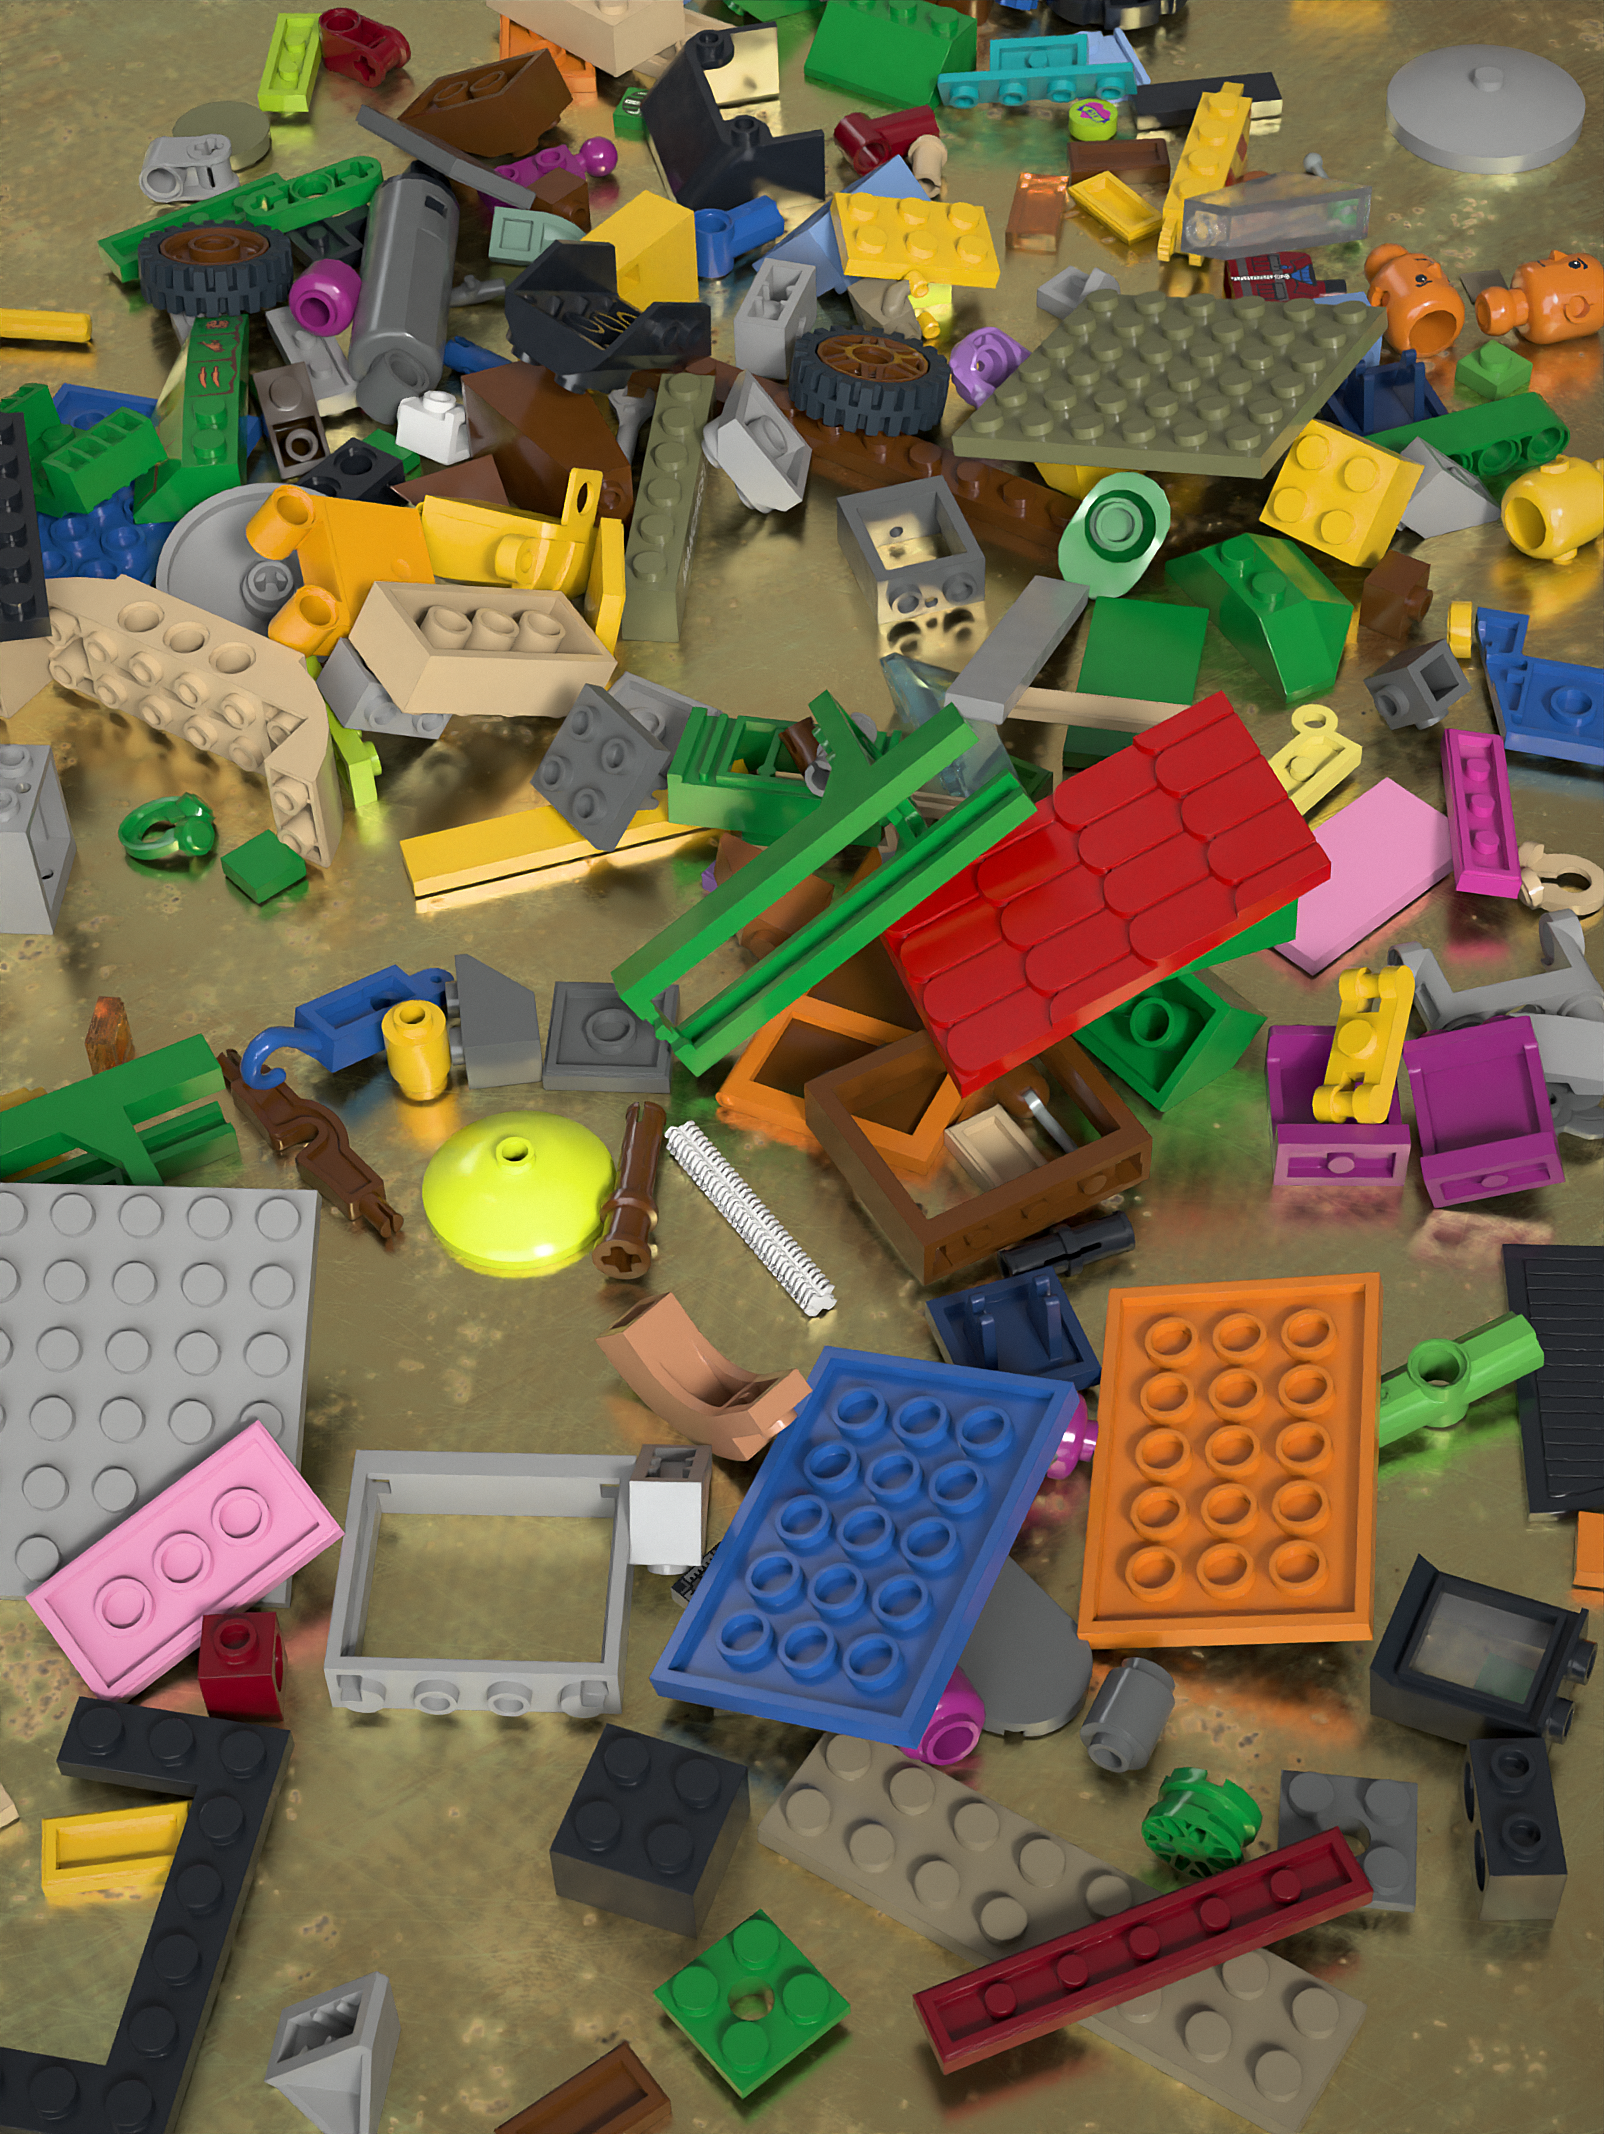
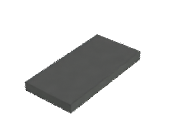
M362 104L356 117L358 125L454 180L522 210H530L537 193L442 139Z

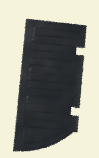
M1502 1244L1501 1260L1507 1313L1512 1311L1516 1315L1522 1314L1535 1330L1538 1343L1544 1352V1364L1542 1367L1514 1381L1528 1521H1557L1577 1518L1579 1511L1603 1512L1604 1246Z

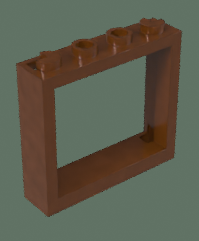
M924 1028L896 1042L884 1043L871 1053L841 1067L827 1069L816 1078L804 1083L806 1125L923 1286L1150 1178L1152 1136L1070 1035L1040 1052L1037 1056L1102 1138L930 1219L925 1217L851 1116V1114L947 1071L927 1029Z

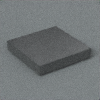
M555 981L542 1072L544 1090L670 1093L674 1052L670 1043L667 1040L656 1038L654 1027L647 1019L642 1021L619 997L614 983ZM671 984L654 997L652 1001L677 1027L680 991L679 985Z

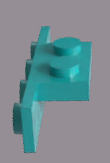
M1087 34L990 40V71L939 74L937 77V86L943 105H952L960 109L973 108L981 103L1000 102L1007 106H1018L1031 100L1049 99L1056 103H1067L1081 97H1099L1104 100H1116L1124 95L1137 94V80L1133 63L1089 65V40Z

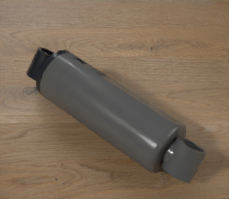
M419 159L412 161L402 174L389 177L377 186L370 199L359 274L362 283L353 316L348 351V370L352 379L359 382L355 391L361 408L374 420L387 425H393L398 422L397 410L403 399L422 397L425 392L434 391L443 374L460 225V206L452 192L448 178Z

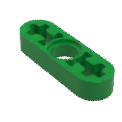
M356 156L255 191L243 201L242 206L245 219L253 223L254 227L268 225L271 226V230L278 229L286 233L370 203L376 187L384 182L381 164L373 157ZM314 195H321L315 198H307Z

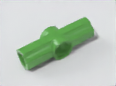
M1510 1311L1452 1341L1444 1338H1432L1422 1341L1412 1349L1408 1356V1363L1382 1375L1379 1448L1425 1425L1430 1427L1453 1425L1464 1417L1469 1408V1403L1542 1367L1544 1364V1352L1538 1343L1535 1330L1522 1314L1516 1315ZM1440 1380L1445 1381L1449 1384L1441 1386L1432 1385L1427 1382Z

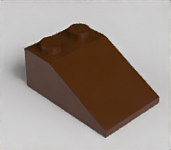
M547 47L438 77L412 102L397 120L442 139L462 151L490 158L511 153L513 157H520L531 152L539 145L537 139L543 132L553 128L561 121L560 114L574 99Z

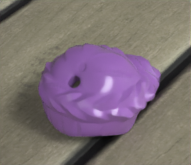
M981 327L972 331L953 347L948 362L951 367V380L955 384L956 392L967 404L974 406L977 410L1032 352L996 327Z

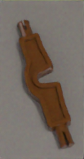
M227 1049V1057L223 1052L220 1053L216 1059L221 1066L223 1075L231 1082L230 1087L234 1104L255 1125L273 1150L281 1151L303 1141L313 1140L295 1158L296 1169L301 1179L330 1200L349 1220H355L363 1215L379 1231L381 1236L385 1238L391 1237V1229L396 1234L401 1229L404 1218L385 1201L386 1194L383 1179L350 1148L348 1133L340 1118L326 1106L312 1100L300 1098L285 1082L268 1090L250 1088L242 1080L240 1072L242 1057L234 1049ZM263 1064L260 1071L264 1074L272 1069L268 1065Z

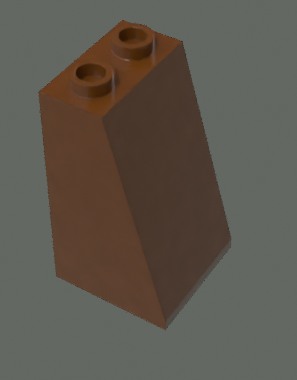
M522 360L460 376L470 460L492 454L507 498L522 510L561 519L571 470L575 467L601 471L603 479L594 526L599 527L601 517L620 519L624 531L625 555L634 514L631 465L588 390L586 389L584 394L571 392L554 381L556 373L544 365L534 366ZM586 482L582 485L577 498L579 513L583 510L587 501L588 488Z

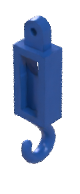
M395 964L295 1008L294 1027H269L250 1041L240 1063L242 1080L250 1088L257 1090H268L283 1083L286 1079L284 1069L274 1068L264 1074L260 1071L267 1057L281 1047L295 1048L319 1061L331 1073L385 1050L382 1032V1020L385 1014L393 1006L408 1000H425L438 1007L446 1004L445 982L454 981V977L448 971L440 968H428L409 976Z

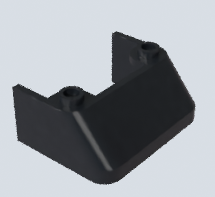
M775 21L723 30L707 29L698 32L687 40L641 100L640 115L642 118V128L670 201L694 211V213L702 209L712 208L727 212L763 195L775 201L778 210L826 202L825 136L822 129L773 137L767 124L753 116L739 115L733 119L724 120L717 103L779 93L778 30Z

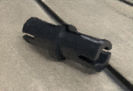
M1116 1210L1112 1214L1071 1228L1067 1224L1051 1227L1048 1236L1007 1250H999L997 1252V1264L1002 1279L1051 1265L1056 1275L1064 1273L1066 1277H1072L1082 1273L1083 1265L1124 1251L1134 1250L1135 1235L1126 1214L1123 1211Z

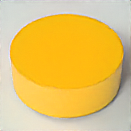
M1452 601L1448 605L1447 644L1455 658H1471L1473 602Z

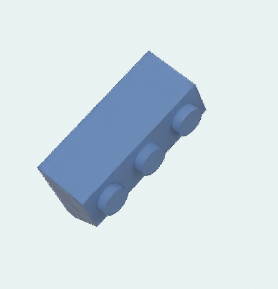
M899 154L840 191V193L850 194L864 192L873 196L902 199L915 197L923 201H931ZM832 198L752 264L757 273L765 258L816 266V298L832 288L839 295L845 292L848 286L863 278L861 276L844 275L830 213Z

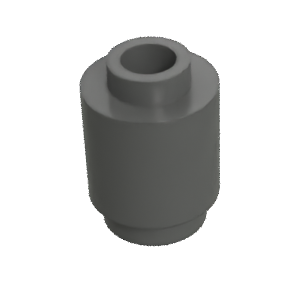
M1130 1657L1124 1659L1119 1667L1113 1668L1108 1672L1080 1729L1081 1741L1088 1749L1090 1758L1096 1764L1113 1772L1142 1769L1148 1764L1175 1706V1699L1172 1694L1175 1689V1682L1165 1669L1152 1661Z

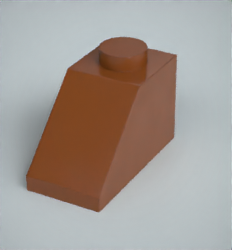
M725 832L719 841L713 872L717 886L724 883L763 852V850ZM810 874L736 933L739 944L751 950L757 958L762 960L830 906L835 885Z

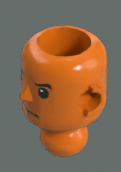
M1396 243L1379 245L1370 252L1364 264L1365 278L1370 284L1367 298L1371 306L1387 308L1388 328L1383 333V336L1392 349L1402 355L1404 350L1415 349L1418 359L1437 355L1451 346L1463 328L1465 305L1452 283L1442 271L1440 263H1437L1433 258L1423 253H1409L1406 248Z
M1556 249L1551 251L1548 258L1521 263L1513 274L1510 289L1507 290L1501 286H1491L1484 289L1476 297L1475 314L1478 326L1484 334L1494 337L1503 336L1513 327H1516L1518 332L1528 342L1535 344H1551L1595 334L1604 326V267L1591 254H1565Z

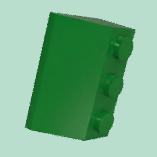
M829 0L805 61L804 75L905 110L926 104L934 110L942 103L937 86L939 74L974 72L976 70L977 18L959 13L953 8L941 7L923 0Z
M1204 968L1150 986L1075 1031L1072 1035L1157 1110L1167 1112L1232 1069L1268 1017L1209 968Z

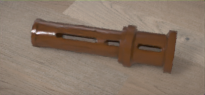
M650 1101L644 1102L643 1117L640 1122L638 1121L640 1113L639 1102L631 1104L626 1110V1123L614 1190L604 1198L600 1206V1220L604 1227L602 1237L597 1239L593 1246L592 1262L599 1271L616 1279L640 1277L648 1271L652 1261V1252L648 1246L649 1233L657 1226L659 1219V1209L652 1195L667 1114L661 1106Z

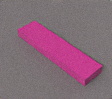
M1445 728L1440 743L1456 891L1517 899L1522 884L1503 736Z

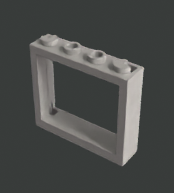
M356 1450L344 1527L345 1535H343L323 1668L332 1707H346L349 1710L361 1713H372L382 1708L419 1709L434 1715H444L454 1710L492 1711L496 1714L510 1717L520 1716L527 1712H563L578 1718H592L601 1713L622 1714L635 1566L630 1564V1478L637 1462V1456ZM376 1479L389 1480V1482H376ZM602 1484H620V1487L602 1486ZM381 1514L614 1518L601 1662L361 1657Z

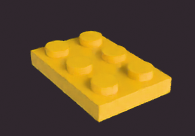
M834 192L830 213L844 275L904 280L910 271L916 270L922 274L927 283L996 288L1000 268L983 206H973L965 202L953 204L923 201L915 197L904 199L881 197L864 192L854 194Z

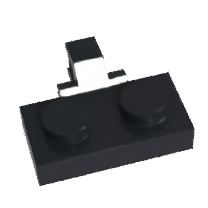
M364 204L339 216H331L283 233V236H288L292 254L306 267H309L315 261L329 258L340 260L356 269L361 266L369 205Z

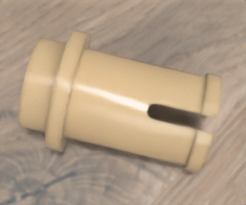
M923 135L911 144L908 150V159L912 165V174L928 197L931 198L940 192L941 169L947 161V149L938 137Z

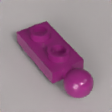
M596 136L586 140L578 154L573 155L564 144L555 148L544 149L537 155L510 165L496 167L495 170L525 187L558 166L586 180L585 172L594 177H603L610 174L617 165L618 152L615 145L609 139ZM477 190V194L493 216L495 206L520 209Z

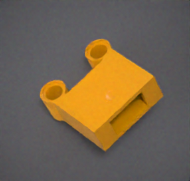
M281 485L271 493L246 525V536L249 544L257 553L265 558L283 560L294 549L297 550L304 586L299 588L273 617L268 626V636L273 641L305 654L306 659L311 655L330 657L340 637H349L374 581L436 584L419 512L415 508L311 495L300 487Z

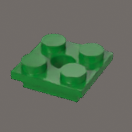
M761 1908L653 1991V1999L742 2099L851 2013V2005ZM747 1995L762 1996L773 2005V2008L766 2016L757 2020L739 2018L731 2011L734 2003Z

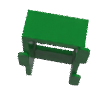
M693 706L667 774L668 823L742 831L743 841L751 845L769 847L816 810L822 800V797L811 792L805 781L775 777L776 771L801 774L783 741H780L778 737L781 732L797 722L738 715L737 719L729 718L728 714L725 713L720 714L719 717L707 715V708ZM894 729L892 736H887V732L877 731L874 744L883 755L902 741V730ZM743 759L748 772L758 769V775L730 771L734 761ZM877 821L849 844L878 848V844L885 836L884 827Z

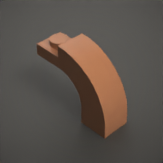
M672 1292L641 1299L594 1339L621 1377L659 1417L694 1444L712 1445L713 1454L730 1460L748 1461L780 1431L795 1420L798 1414L793 1407L812 1391L797 1368L756 1374L746 1371L729 1361L701 1334Z

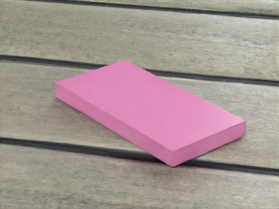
M1386 777L1313 830L1312 833L1316 837L1317 843L1319 842L1332 862L1331 878L1298 898L1296 940L1274 946L1273 948L1314 976L1454 870L1448 817Z
M257 1420L25 1598L95 1696L101 1700L126 1704L200 1647L203 1615L244 1613L345 1535V1532L264 1425Z

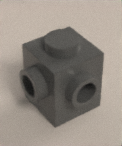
M1445 638L1399 652L1363 680L1374 699L1376 709L1384 717L1391 730L1415 724L1418 730L1432 726L1449 714L1448 707L1472 690Z

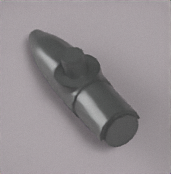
M473 275L466 276L464 278L465 282L461 286L452 288L450 308L477 304L505 295V279L500 277L481 282L475 279Z

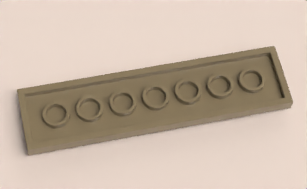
M829 1731L824 1733L757 1826V1837L760 1844L979 1968L1164 1895V1893L920 1760L908 1758L900 1749L891 1744ZM1261 1947L1076 2023L1271 2134H1299L1365 2021L1368 2005Z

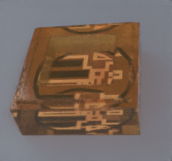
M98 997L84 1043L93 1075L124 1064L127 1061L133 1038L124 1003L121 1002L120 997Z

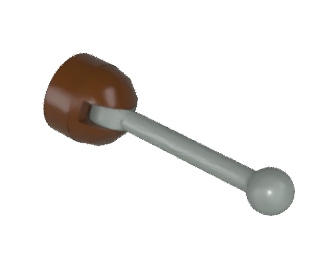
M1022 1063L999 1079L994 1087L993 1096L1006 1112L1017 1119H1032L1036 1117L1067 1154L1079 1148L1046 1110L1050 1098V1087L1046 1079L1032 1063Z

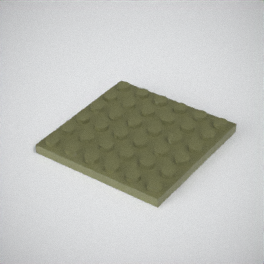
M1114 289L1093 291L1086 296L1064 321L1042 341L1032 354L1018 366L951 436L954 455L960 457L1263 479L1388 328L1387 308L1366 306L1364 302L1357 300L1345 301L1334 305L1315 304V301L1309 298H1297L1287 302L1265 301L1260 296H1245L1237 300L1215 299L1212 294L1208 293L1194 294L1189 297H1168L1161 291H1149L1139 295L1118 294Z

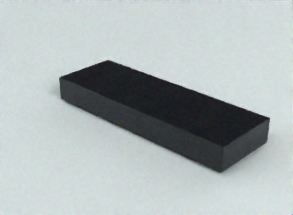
M1272 72L1137 85V94L1128 95V103L1137 129L1192 124L1203 92H1220L1224 82L1244 84V92L1241 97L1252 98L1251 118L1281 114L1283 99Z

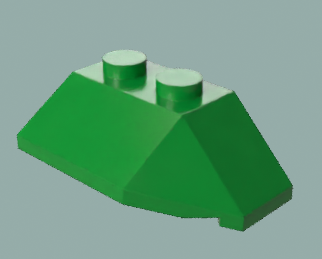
M1244 533L1165 561V571L1198 607L1210 608L1209 620L1285 704L1335 685L1339 663L1353 617L1354 606L1292 540Z

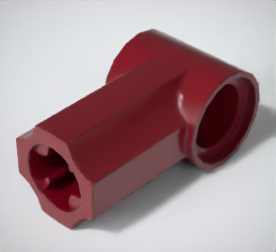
M926 104L871 119L862 112L851 113L837 124L834 129L833 140L836 147L858 175L864 176L897 154L901 158L908 156L911 144L920 136L934 135L939 138L940 130L935 120V113Z

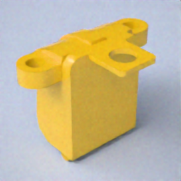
M575 467L571 470L562 519L483 500L425 495L424 502L417 504L415 509H418L434 576L447 583L464 586L562 591L569 601L577 598L585 592L588 585L599 527L594 526L603 473L598 470ZM586 482L588 488L587 501L583 510L579 513L577 498L582 485Z

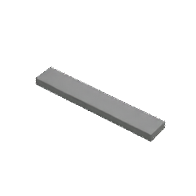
M1035 575L946 691L944 707L953 702L965 718L997 725L1002 724L1086 607L1090 586Z

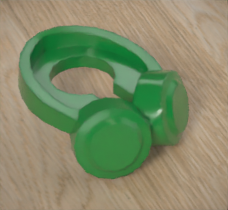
M186 791L182 796L162 797L134 809L120 824L118 837L127 853L138 859H157L177 850H182L189 857L201 856L210 851L214 844L215 834L211 823L216 817L208 803L198 795ZM163 820L169 821L172 824L177 823L175 828L168 829L158 840L149 843L142 842L143 833L152 824Z

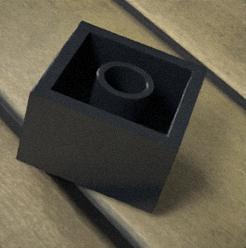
M606 1723L549 1849L556 1895L697 1940L751 1812L747 1766Z

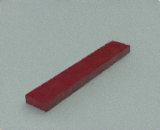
M1335 1826L912 1994L913 2008L943 2074L946 2075L1372 1903L1374 1890L1338 1826Z

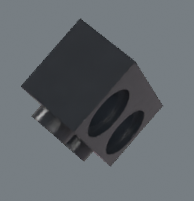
M355 437L350 438L299 481L292 484L315 490L333 498L404 507L409 503L390 488L391 486L406 482L403 460Z
M1545 1738L1468 1739L1458 1788L1478 1920L1556 1919L1568 1872Z

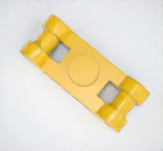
M1385 966L1380 973H1372L1367 967H1349L1341 972L1339 994L1342 1003L1324 1084L1315 1090L1313 1096V1113L1319 1123L1341 1124L1345 1122L1347 1117H1355L1362 1124H1379L1387 1118L1415 991L1414 976L1408 966ZM1381 998L1379 1012H1371L1374 999ZM1363 1082V1084L1359 1085L1354 1091L1355 1083Z

